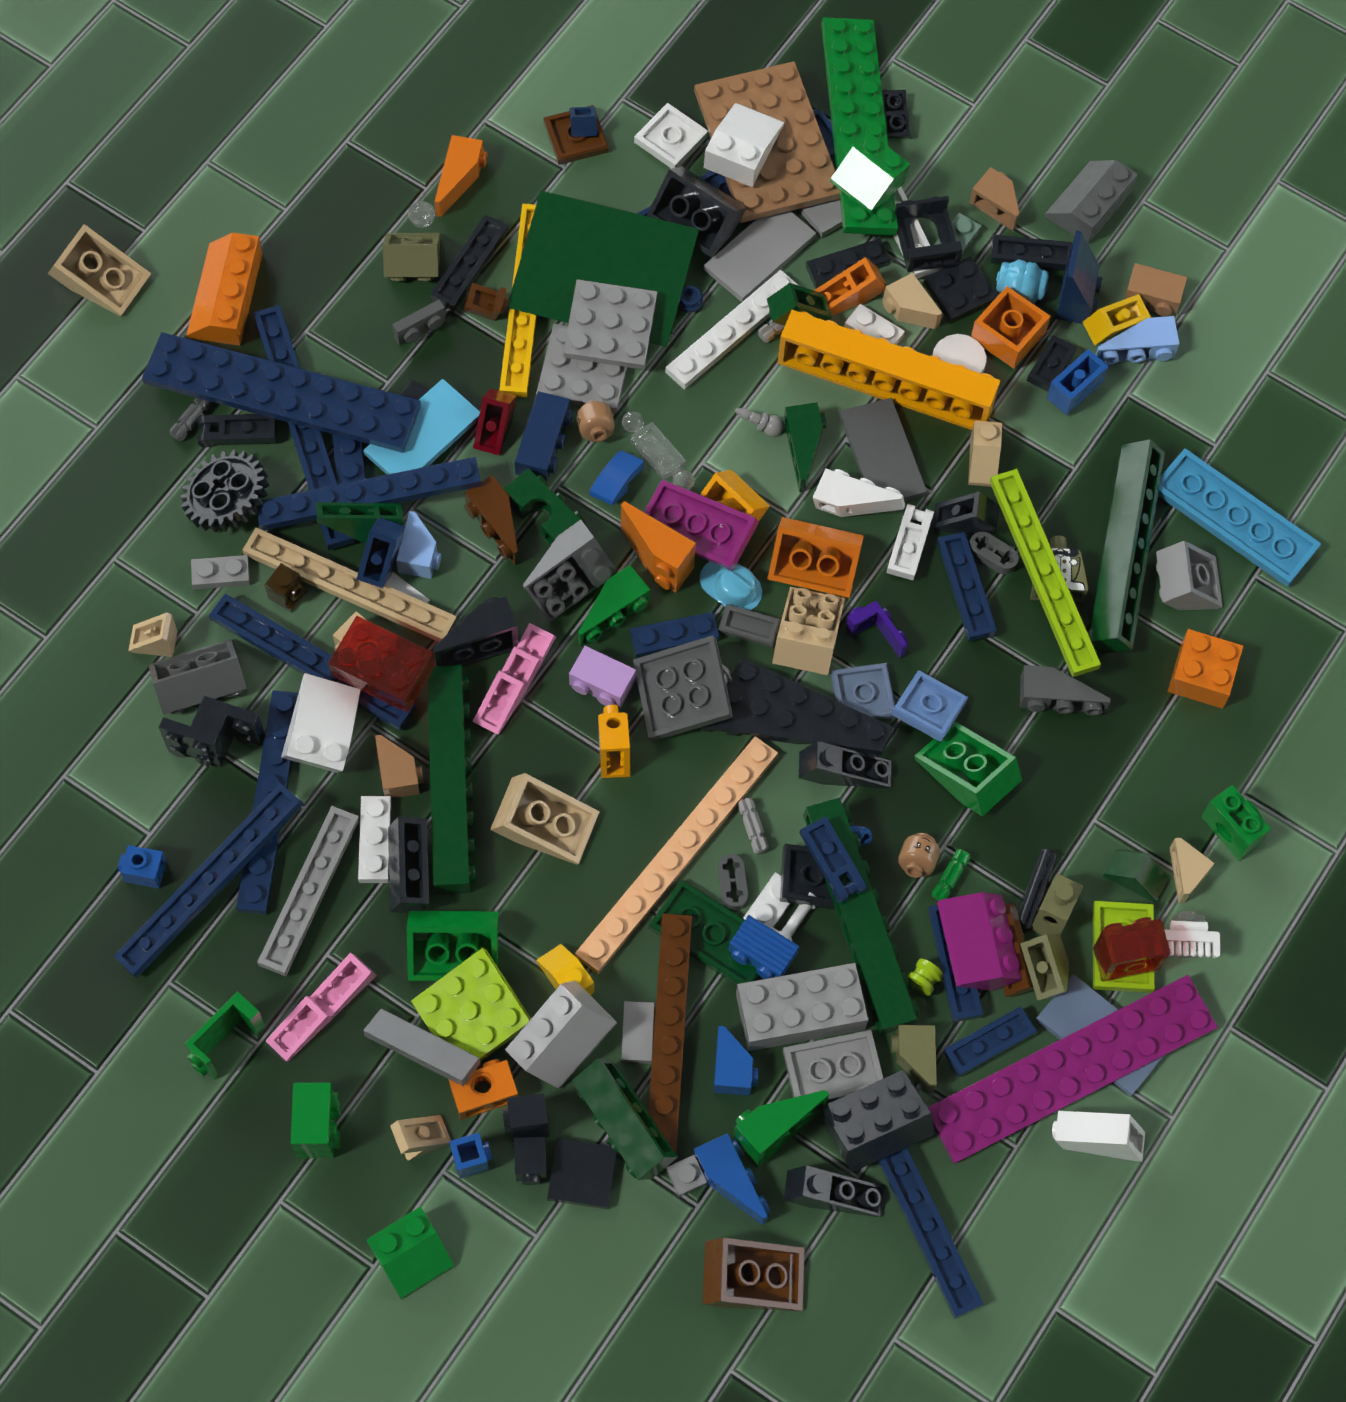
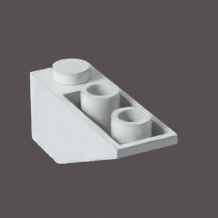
M825 469L813 495V501L817 509L840 517L903 510L905 508L903 495L898 490L892 487L884 489L875 486V483L865 478H860V480L852 478L848 473L839 469L834 471Z

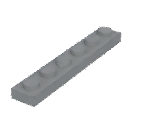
M331 806L257 962L259 966L283 976L287 975L357 827L359 816Z

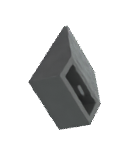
M579 520L557 536L523 586L550 622L601 586L618 571L582 520Z

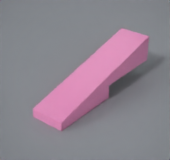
M349 953L310 997L306 996L266 1039V1042L285 1061L289 1062L377 975L356 955Z

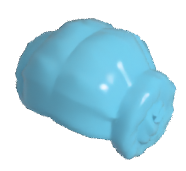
M1020 259L1012 263L1003 262L997 274L996 290L1002 292L1008 286L1035 304L1037 300L1041 301L1044 299L1049 284V272L1039 268L1036 263Z

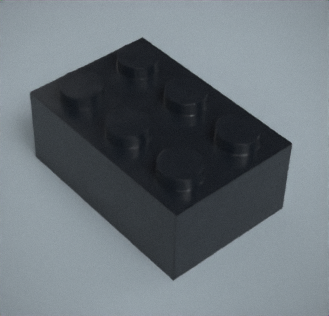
M904 1070L821 1107L825 1129L852 1173L934 1135L931 1112Z

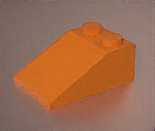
M624 501L621 504L622 533L655 583L662 589H670L676 593L694 568L696 543Z

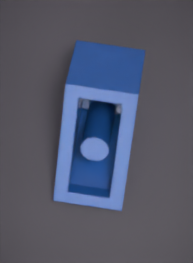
M719 1026L713 1093L750 1096L751 1086L757 1087L758 1068H752L753 1058L725 1026Z

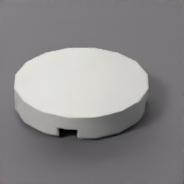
M954 334L946 336L937 343L933 350L932 356H937L942 361L954 365L960 364L969 370L981 374L984 372L986 364L984 348L977 340L968 335Z

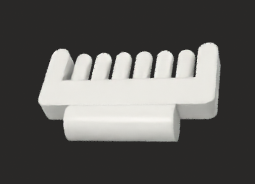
M1171 921L1170 930L1163 929L1159 932L1160 956H1165L1167 952L1170 956H1173L1174 942L1175 954L1177 956L1182 954L1181 942L1183 943V955L1185 957L1189 955V943L1190 955L1192 957L1196 956V943L1198 945L1199 957L1204 955V943L1206 957H1210L1211 952L1213 958L1220 956V933L1208 931L1207 922Z

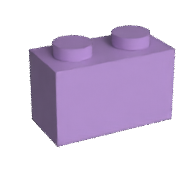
M584 646L569 673V685L572 686L573 690L582 695H592L605 706L618 705L620 708L636 681V669L587 646Z

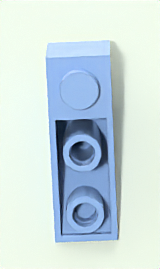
M1174 316L1146 318L1098 346L1096 356L1107 365L1124 361L1138 363L1144 360L1157 359L1158 361H1166L1174 358L1179 347Z

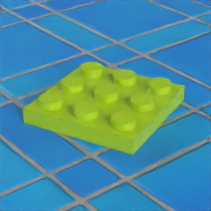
M481 948L411 1000L433 1035L478 1057L480 1062L518 1035L531 1020L490 954L484 948Z

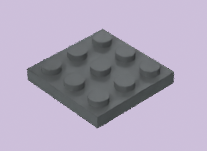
M713 635L633 660L648 738L652 742L733 718L718 643Z

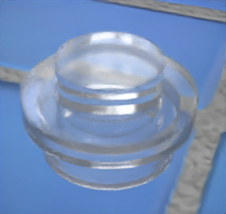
M416 202L409 208L408 217L416 227L425 228L433 222L435 210L427 202Z

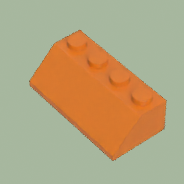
M232 232L209 243L186 335L187 338L241 345L263 254L259 236Z

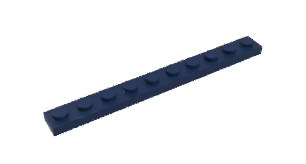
M280 305L253 312L267 359L300 369ZM288 422L309 490L337 485L320 431ZM320 524L328 550L355 543L354 538Z

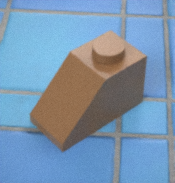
M990 167L973 187L969 203L1013 231L1016 228L1019 216L1013 181L1004 173L997 172Z
M376 735L375 739L384 796H390L393 799L420 794L418 784L424 783L422 767L415 766L412 755L382 735Z

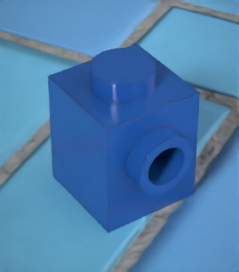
M128 845L126 853L120 856L118 871H120L126 883L159 889L167 860L162 851Z
M479 1133L449 1141L459 1179L489 1170L487 1161L492 1160L488 1141L482 1143Z

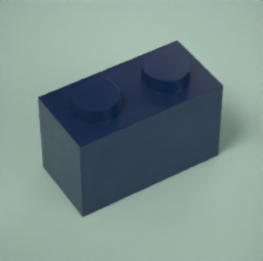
M378 517L369 531L357 580L382 589L392 575L405 526Z

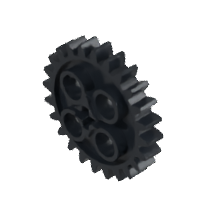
M232 450L229 456L225 451H222L218 459L213 454L211 455V462L207 463L202 460L203 467L201 469L193 468L195 476L186 477L190 484L182 486L185 494L180 496V499L184 502L181 507L185 511L184 514L197 528L201 526L204 531L211 528L216 533L221 526L227 532L230 524L238 528V521L242 519L247 523V515L249 513L257 514L254 507L263 506L264 503L260 498L268 496V493L265 491V488L269 487V483L266 480L268 475L264 467L252 454L248 456L245 451L238 455L235 450Z

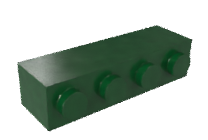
M597 1058L572 1080L577 1088L576 1093L578 1097L589 1106L593 1112L594 1121L605 1130L610 1138L609 1143L611 1147L622 1155L627 1163V1171L638 1180L653 1179L678 1157L612 1059Z

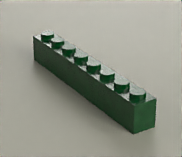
M1151 439L1122 445L1121 454L1118 459L1113 501L1110 507L1104 553L1101 558V571L1097 582V594L1093 606L1091 629L1089 630V638L1092 645L1103 654L1133 650L1165 452Z
M461 665L427 667L433 886L435 895L471 893L470 883H476L475 865H470L469 855H475L474 837H469L468 828L474 827L473 810H468L467 800H473L472 782L467 783L466 773H472L471 755H466L465 746H471L470 728L465 729L464 719H470L469 702H464L463 694L469 692L468 675L462 674Z
M840 798L808 806L803 814L806 826L827 817L866 884L867 890L860 894L855 892L848 896V900L838 903L824 877L853 963L856 964L858 977L878 1036L897 1031L898 1025H913L917 1020L916 1016L919 1015L915 999H910L907 975L904 970L900 971L897 963L899 959L897 946L889 940L887 934L889 932L888 920L884 914H880L877 905L880 903L878 892L875 887L871 888L868 879L870 877L868 863L865 859L862 860L858 850L861 849L860 840L857 833H852L849 809L846 805H842ZM847 874L839 878L843 885L850 882Z

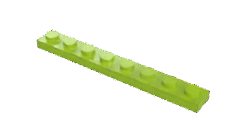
M1015 469L991 476L990 484L1072 677L1099 669L1101 663L1018 470Z

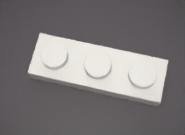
M361 796L359 883H389L388 827L391 825L390 796Z

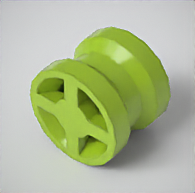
M921 958L916 963L915 971L909 973L907 978L909 985L916 991L930 996L934 991V984L940 982L944 974L936 965Z

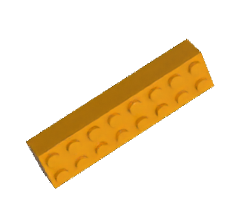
M791 310L780 337L778 364L882 400L892 398L894 404L970 430L973 428L974 420L988 422L1000 384V380L995 379L990 374H981L969 370L963 365H954L942 361L937 356H928L916 352L910 347L892 344L884 338H874L860 330L848 329L839 326L833 321L818 319L807 312Z

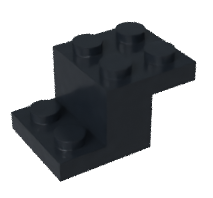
M207 696L203 697L191 726L165 717L162 718L159 725L165 745L171 754L182 758L185 755L195 758L198 763L208 767L212 764L219 767L222 766L234 737L243 744L252 745L254 743L260 746L265 738L258 713Z

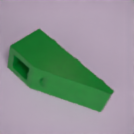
M631 565L607 579L578 631V644L580 646L587 642H595L602 636L604 631L610 627H618L625 621L628 615L633 612L639 613L648 606L650 602V589Z

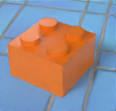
M1006 286L974 322L971 337L977 340L983 348L1014 369L1044 336L1051 316Z
M1188 629L1180 646L1168 692L1223 709L1230 696L1243 645Z

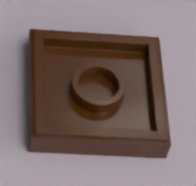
M570 111L543 118V123L558 165L609 152V146L598 116L597 135L573 137L571 135Z

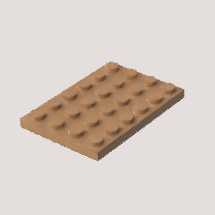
M794 61L694 86V92L711 138L735 103L784 122L753 187L725 177L732 198L747 207L740 220L741 223L840 199L839 188L830 182L835 169Z

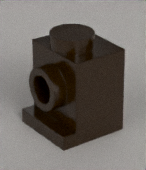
M280 563L264 584L268 599L291 613L308 591L302 585L300 574Z

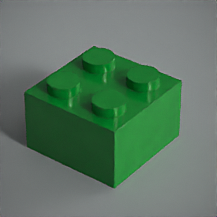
M293 1083L291 1146L297 1158H334V1149L340 1148V1130H337L335 1119L341 1118V1100H339L338 1092L333 1091L331 1083Z

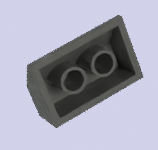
M1117 160L1089 161L1049 208L1044 217L1074 236L1076 231H1081L1089 244L1132 193L1138 174Z
M231 639L148 664L163 715L167 713L178 714L183 712L186 707L196 704L200 706L204 696L213 699L221 696L232 697L247 689Z

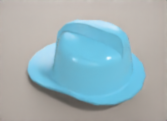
M709 562L700 573V583L704 591L724 607H726V604L751 611L761 600L762 588L760 582L749 569L738 563L734 570L731 571L713 562Z

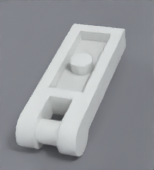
M907 504L886 573L914 580L934 511L928 509L921 511L915 509L914 505ZM911 520L922 522V524L911 523Z

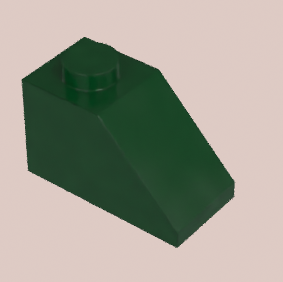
M788 283L767 298L769 315L774 323L786 325L791 310L807 312L813 317L824 321L832 318L825 294L793 283Z

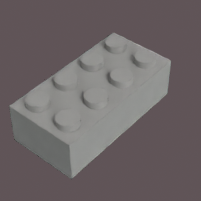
M855 963L737 984L736 998L748 1051L866 1029L868 1017Z

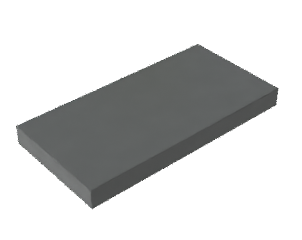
M892 398L839 412L842 426L862 478L875 483V486L884 489L892 487L898 490L903 495L904 502L926 496L927 490Z

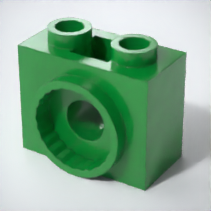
M1233 785L1213 798L1201 816L1238 861L1259 847L1271 830L1256 806L1250 800L1243 797Z

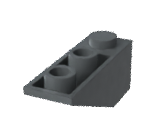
M1024 665L1020 676V708H1027L1032 712H1040L1045 709L1056 710L1062 714L1072 713L1073 711L1085 712V714L1091 716L1106 713L1110 704V698L1054 667Z

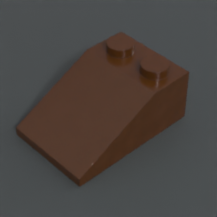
M724 1237L706 1241L703 1305L742 1309L803 1311L805 1248Z

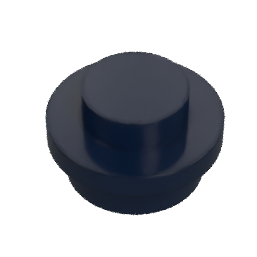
M694 286L684 287L678 307L685 312L699 310L703 304L702 293Z

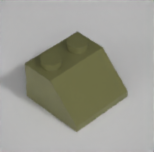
M386 233L383 243L384 277H390L392 281H404L407 277H417V280L431 281L434 279L433 277H438L440 270V233Z

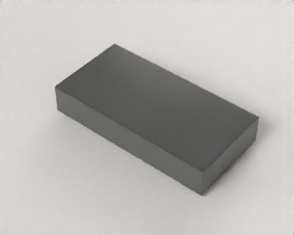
M726 604L718 633L773 648L781 619Z

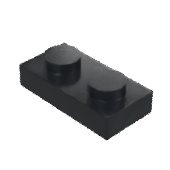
M1053 335L1029 373L1027 382L1048 392L1051 382L1066 369L1077 347Z

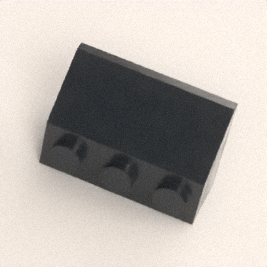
M681 166L668 170L646 216L699 229L694 247L713 257L735 232L747 207Z

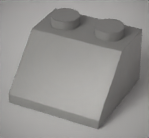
M1186 541L1156 552V569L1160 579L1161 588L1159 594L1162 603L1177 610L1219 609L1223 607L1216 556Z

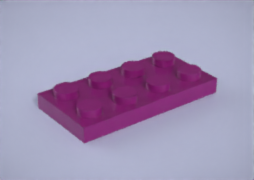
M663 479L644 511L647 515L695 542L696 556L731 571L734 570L759 523L755 517Z

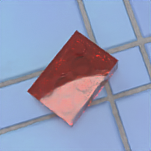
M357 615L328 662L333 677L407 713L436 665L433 652Z

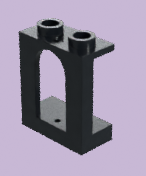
M932 196L924 200H906L896 204L897 234L907 273L960 265L963 249L961 241L956 242L947 210L949 196ZM919 218H927L934 222L941 244L915 248L911 232L912 222Z

